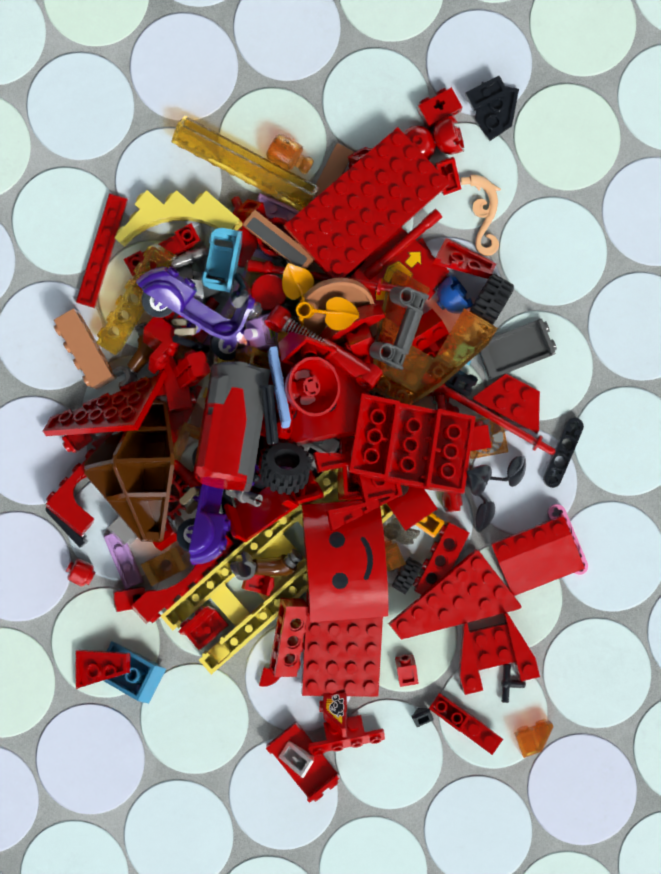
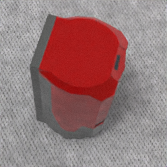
M244 362L212 364L194 466V474L198 482L220 489L250 491L264 414L262 389L259 386L268 385L270 369L255 367Z

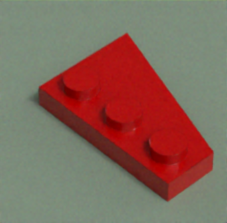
M448 238L443 242L433 262L436 265L485 279L492 275L497 265Z
M76 650V689L130 673V653Z

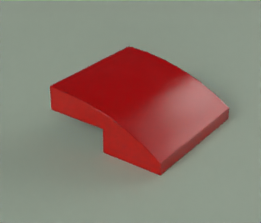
M402 485L403 495L391 500L387 505L406 531L438 508L425 489Z

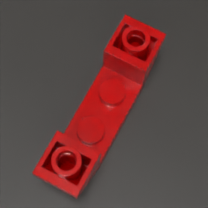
M192 223L175 231L176 235L144 252L140 250L123 259L132 276L148 272L170 261V258L185 253L186 250H189L201 241Z

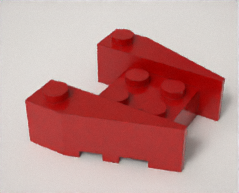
M503 613L505 623L469 631L468 623L462 624L458 674L464 695L484 691L479 670L515 662L518 679L521 682L540 677L536 658L508 613Z

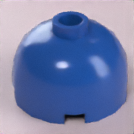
M450 275L440 283L437 289V296L439 298L437 304L442 310L446 309L450 313L459 314L473 306L471 297L469 299L466 298L465 293H467V290L456 277L452 278V275Z

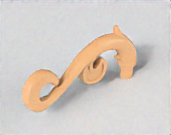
M480 175L461 177V185L470 184V186H475L479 191L482 188L489 197V208L487 210L483 209V206L487 205L484 199H477L473 203L472 210L475 216L485 218L476 237V250L484 256L493 255L499 248L498 239L492 234H487L486 237L491 241V245L487 248L481 245V239L495 217L498 206L496 191L501 189Z

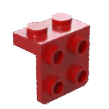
M210 606L200 607L195 612L196 616L191 620H185L180 625L181 629L178 631L181 635L187 636L199 651L229 626L219 612Z

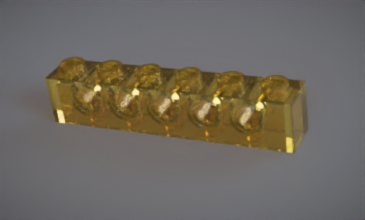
M157 243L148 246L145 250L143 262H139L134 269L136 273L134 278H130L124 288L127 290L124 295L119 296L115 303L117 305L115 311H111L106 318V321H108L105 328L102 327L97 334L99 339L96 344L114 355L122 351L145 311L141 302L143 290L137 285L136 280L144 273L152 270L149 265L151 261L156 263L157 268H169L176 258L175 254ZM132 294L138 297L137 303L132 302ZM122 310L128 313V319L122 317ZM113 326L119 329V335L113 333Z

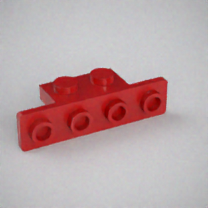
M361 715L347 717V737H342L327 722H323L326 740L309 743L308 748L310 755L318 756L328 751L338 752L348 747L358 748L367 743H380L382 740H385L384 729L365 732Z

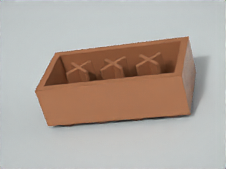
M73 308L54 319L56 325L53 327L57 334L65 339L63 345L68 353L74 355L75 359H73V362L78 370L83 371L84 376L82 378L87 386L98 390L117 379L79 311Z

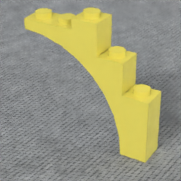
M146 190L145 193H141L136 199L135 205L139 211L134 212L130 216L129 222L119 228L115 239L125 247L133 238L145 230L161 223L172 221H193L206 224L215 229L227 228L237 231L243 223L208 191L200 193L196 197L195 203L192 204L176 190L167 196L166 202L163 204Z

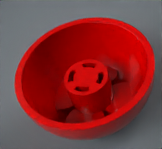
M307 357L298 361L289 370L285 380L287 399L302 414L321 416L328 413L337 403L340 394V380L335 368L327 360L320 357Z

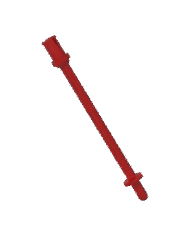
M249 259L247 270L249 272L264 273V275L272 273L283 275L285 267L275 266L268 260L262 262ZM309 271L314 280L325 281L331 279L327 274ZM349 278L360 282L368 289L376 290L377 295H380L381 291L390 292L393 287L397 286L383 283V278H379L378 282Z
M427 372L420 379L419 383L433 389L434 393H443L531 443L533 445L532 450L535 451L539 448L550 455L555 453L553 447L542 441L543 436L540 435L536 438L448 388L444 380H438Z

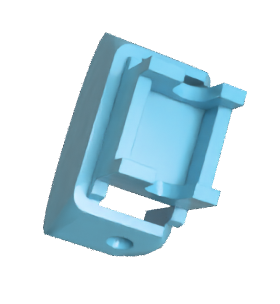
M217 228L209 236L210 248L205 272H202L201 283L209 289L231 293L241 250L242 231ZM215 239L232 242L233 248L215 245ZM208 275L225 280L226 283H222L218 280L208 279Z

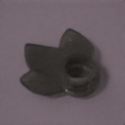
M397 518L392 519L383 529L385 537L405 545L414 544L413 540L420 534L419 530L412 528L405 531Z

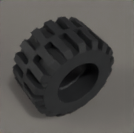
M492 274L476 298L469 315L490 327L495 323L514 290V285L500 276Z
M279 441L276 445L271 444L269 448L265 449L262 456L260 468L261 481L264 482L266 487H270L271 491H278V494L284 492L286 495H289L291 492H299V489L302 490L305 484L307 485L312 461L311 457H309V452L304 451V447L297 446L295 442L292 444L289 441H285V443ZM279 466H288L292 469H282Z

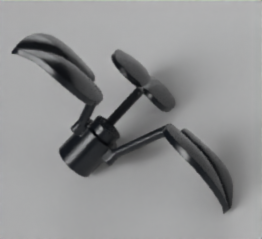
M519 455L511 460L507 469V477L505 478L492 477V469L488 465H480L467 471L465 486L470 488L473 495L479 496L483 500V504L479 505L476 512V531L478 533L491 523L495 515L494 502H488L482 495L488 481H509V486L511 487L518 485L526 471L525 456Z

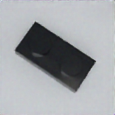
M500 76L465 92V96L473 111L508 94Z

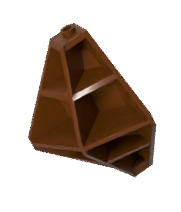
M158 398L154 399L138 430L113 432L84 463L85 476L141 542H161L164 539L174 471L175 453L167 401H161Z

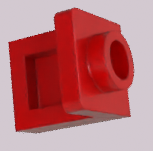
M254 575L251 579L243 580L241 588L269 596L274 588V577Z

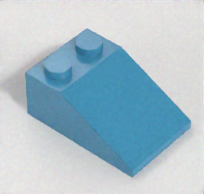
M111 641L107 649L108 652L130 653V673L104 680V682L139 702L149 704L166 668Z

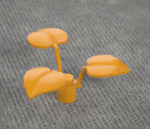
M290 263L287 264L282 278L283 291L292 300H296L301 296L300 303L296 307V312L300 316L301 327L304 326V318H311L314 313L326 314L325 322L333 330H344L359 318L357 308L350 301L341 297L329 299L326 303L327 310L315 309L311 303L305 302L303 296L314 286V278L308 270ZM284 331L278 333V346L279 342L288 333H285Z

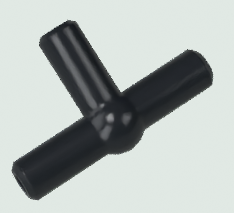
M510 664L503 665V679L501 681L502 703H509L510 688H525L526 686L525 681L510 680Z

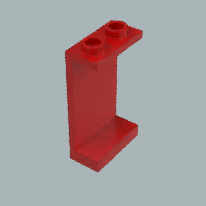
M266 487L257 493L263 497V501L256 499V501L261 502V505L258 507L247 502L237 508L225 504L226 515L231 522L230 532L232 536L243 542L249 541L299 506L295 493L291 492V494L286 495V493L282 492V494H278V491L273 492L270 490V487Z
M295 721L266 745V750L276 757L307 796V801L309 803L313 800L316 802L324 795L322 792L327 788L331 790L339 783L338 779H340V776L323 754L318 756L313 754L314 762L304 778L300 777L279 758L288 741L308 753V744L314 743L298 722Z

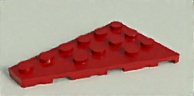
M159 370V374L148 379L145 376L138 381L120 387L121 391L112 395L109 393L103 394L101 397L82 403L83 407L72 411L68 409L61 414L50 417L42 432L45 436L138 430L167 374L164 370Z
M475 549L391 620L388 625L402 640L519 610L522 606L479 550Z

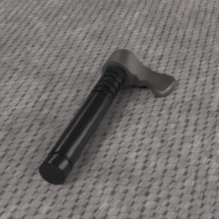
M178 335L173 336V342L204 352L208 359L209 367L214 364V353L210 345H203Z

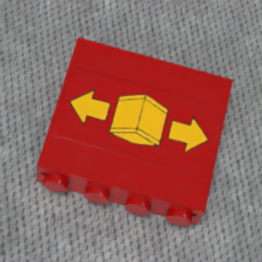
M401 227L378 247L350 278L378 282L379 278H383V283L412 288L429 295L428 300H430L436 293L434 289L448 277L447 275L450 271L446 267L433 264L435 257L415 240L390 261L374 278L369 280L363 274V271L408 234ZM368 289L375 304H381L386 318L398 329L406 308L393 303L390 300V292L381 291V294L377 295L376 290Z

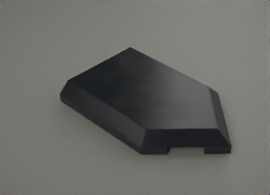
M505 86L508 94L476 110L475 121L489 141L512 127L519 89Z

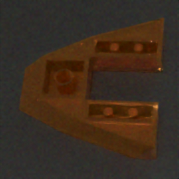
M396 269L388 283L409 287L425 294L430 290L429 287ZM385 292L382 308L386 317L379 321L375 342L394 345L406 308L393 303L390 300V292ZM464 308L435 358L412 345L409 354L405 356L402 365L404 367L403 370L392 368L373 358V364L378 366L383 374L372 390L387 399L413 405L442 386L489 344L498 328Z

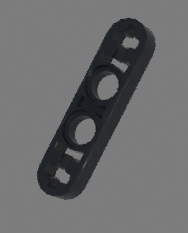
M579 418L569 419L564 426L556 445L555 453L552 455L543 476V482L547 487L555 488L560 485L584 428L583 422ZM578 422L579 430H574L572 434L576 435V438L565 435L566 431L570 433L572 430L570 423ZM566 438L572 441V447L568 450L562 447V441ZM557 456H562L565 460V464L562 467H557L554 463ZM551 467L561 470V474L556 472L555 479H557V482L549 484L550 480L547 477L552 476L554 471L550 470Z

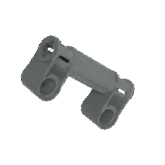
M395 286L390 291V300L406 308L394 345L374 342L370 346L369 352L372 358L392 368L403 370L404 367L402 365L405 356L409 354L423 315V306L429 295L409 287Z

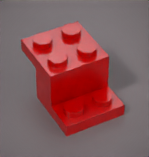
M174 311L165 317H153L144 327L143 342L154 350L149 357L148 368L153 374L158 370L162 371L168 363L166 360L170 356L174 357L180 349L179 344L172 340L175 335V328L171 326V321L175 314Z

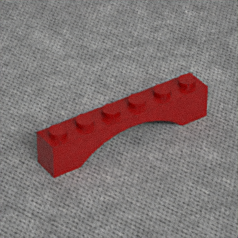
M225 536L227 538V546L221 555L210 562L195 565L187 577L169 588L146 592L132 604L131 608L145 624L149 621L153 624L161 616L159 612L162 609L168 610L176 603L173 599L178 595L181 597L190 590L188 586L192 582L197 584L204 577L202 573L206 569L211 571L218 564L216 560L219 557L225 558L231 553L232 549L230 547L234 543Z

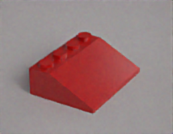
M564 515L491 543L511 593L514 596L585 569Z

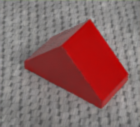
M451 157L435 163V168L450 183L442 191L443 195L461 190L455 158Z

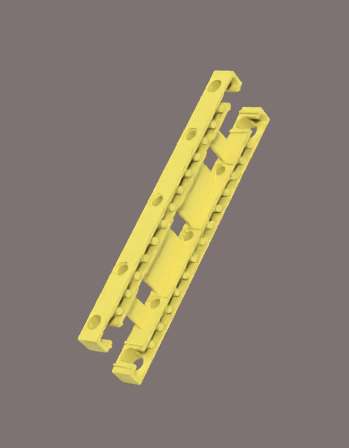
M338 469L324 471L316 478L324 497L302 504L356 500H338ZM387 503L380 506L383 523L393 515ZM299 504L297 508L249 541L241 544L160 616L172 631L177 627L179 629L184 620L211 598L236 626L227 635L221 636V640L210 650L204 651L202 657H200V663L211 675L278 616L281 598H299L307 591V568L304 557L298 562L297 570L289 576H272L274 577L273 590L269 596L258 593L264 602L251 613L225 585L235 576L230 568L231 562L243 561L241 554L244 551L249 553L253 560L279 557L283 554L287 555L292 549H296L283 533L297 521L303 527L302 504Z

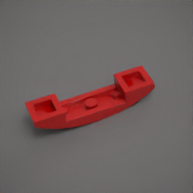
M380 303L357 308L359 318L348 328L333 330L327 326L318 338L321 337L322 340L328 338L334 342L363 323L370 327L386 317Z

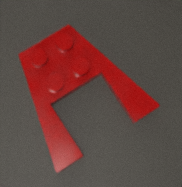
M313 453L317 473L350 466L351 454ZM357 475L363 503L326 511L330 530H335L403 495L401 485Z

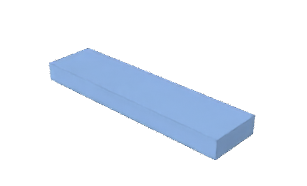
M277 346L270 347L268 360L272 381L275 384L274 392L280 424L282 428H289L291 418Z

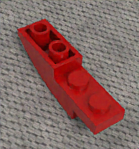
M441 693L438 694L429 707L433 713L459 732H462L491 755L494 754L504 740L480 720Z

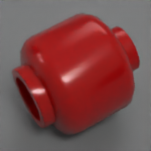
M80 558L75 562L71 561L66 569V572L69 573L67 579L80 587H84L86 584L89 585L96 573L93 571L94 566Z

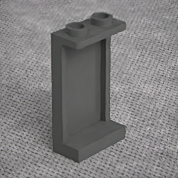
M541 318L476 344L489 380L556 354L555 350H557L554 340H550L548 335L550 329L546 321L543 322Z

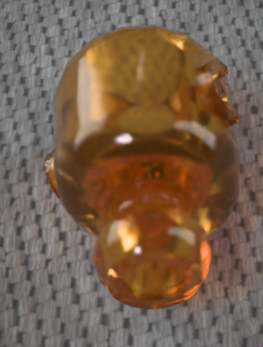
M284 134L276 135L266 153L268 161L286 171L297 167L301 173L307 174L314 163L311 157L302 155L303 146Z

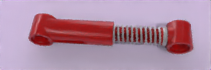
M276 305L264 321L265 325L276 333L282 331L285 333L294 332L336 347L337 352L327 361L356 379L357 383L367 390H372L383 374L382 370L375 364L364 362L328 338L322 340L321 337L318 338V335L315 336V333L312 334L313 332L310 333V330L307 331V328L304 329V326L301 327V324L298 325V322L295 323V320L291 319L290 312L282 306Z

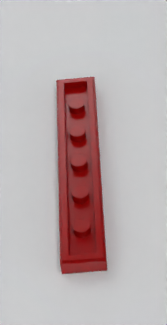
M109 193L76 300L78 304L91 308L96 307L116 242V233L120 228L128 203L127 198Z

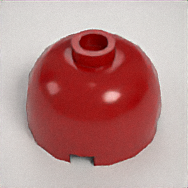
M454 115L442 118L433 129L435 147L438 146L441 152L448 155L464 152L462 133L460 128L454 125L458 123Z
M419 125L406 129L403 133L430 160L436 148L432 132L426 127Z

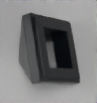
M418 708L412 715L416 727L434 720L429 708Z

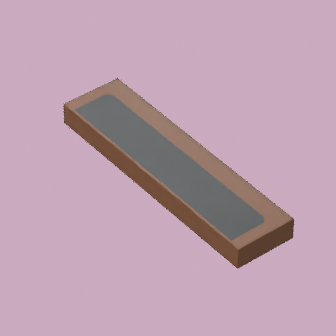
M256 210L242 224L243 227L289 263L307 269L313 262L311 256L296 241Z

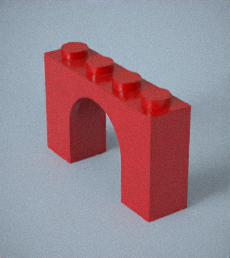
M98 446L95 450L90 449L85 455L86 460L99 448ZM85 461L82 464L78 463L72 469L73 474L69 478L65 477L60 482V488L57 492L52 491L46 498V507L81 537L95 520L76 503L73 496L75 486L81 480L87 478L84 474Z

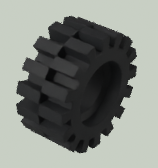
M409 557L396 576L392 587L406 594L417 578L422 564Z

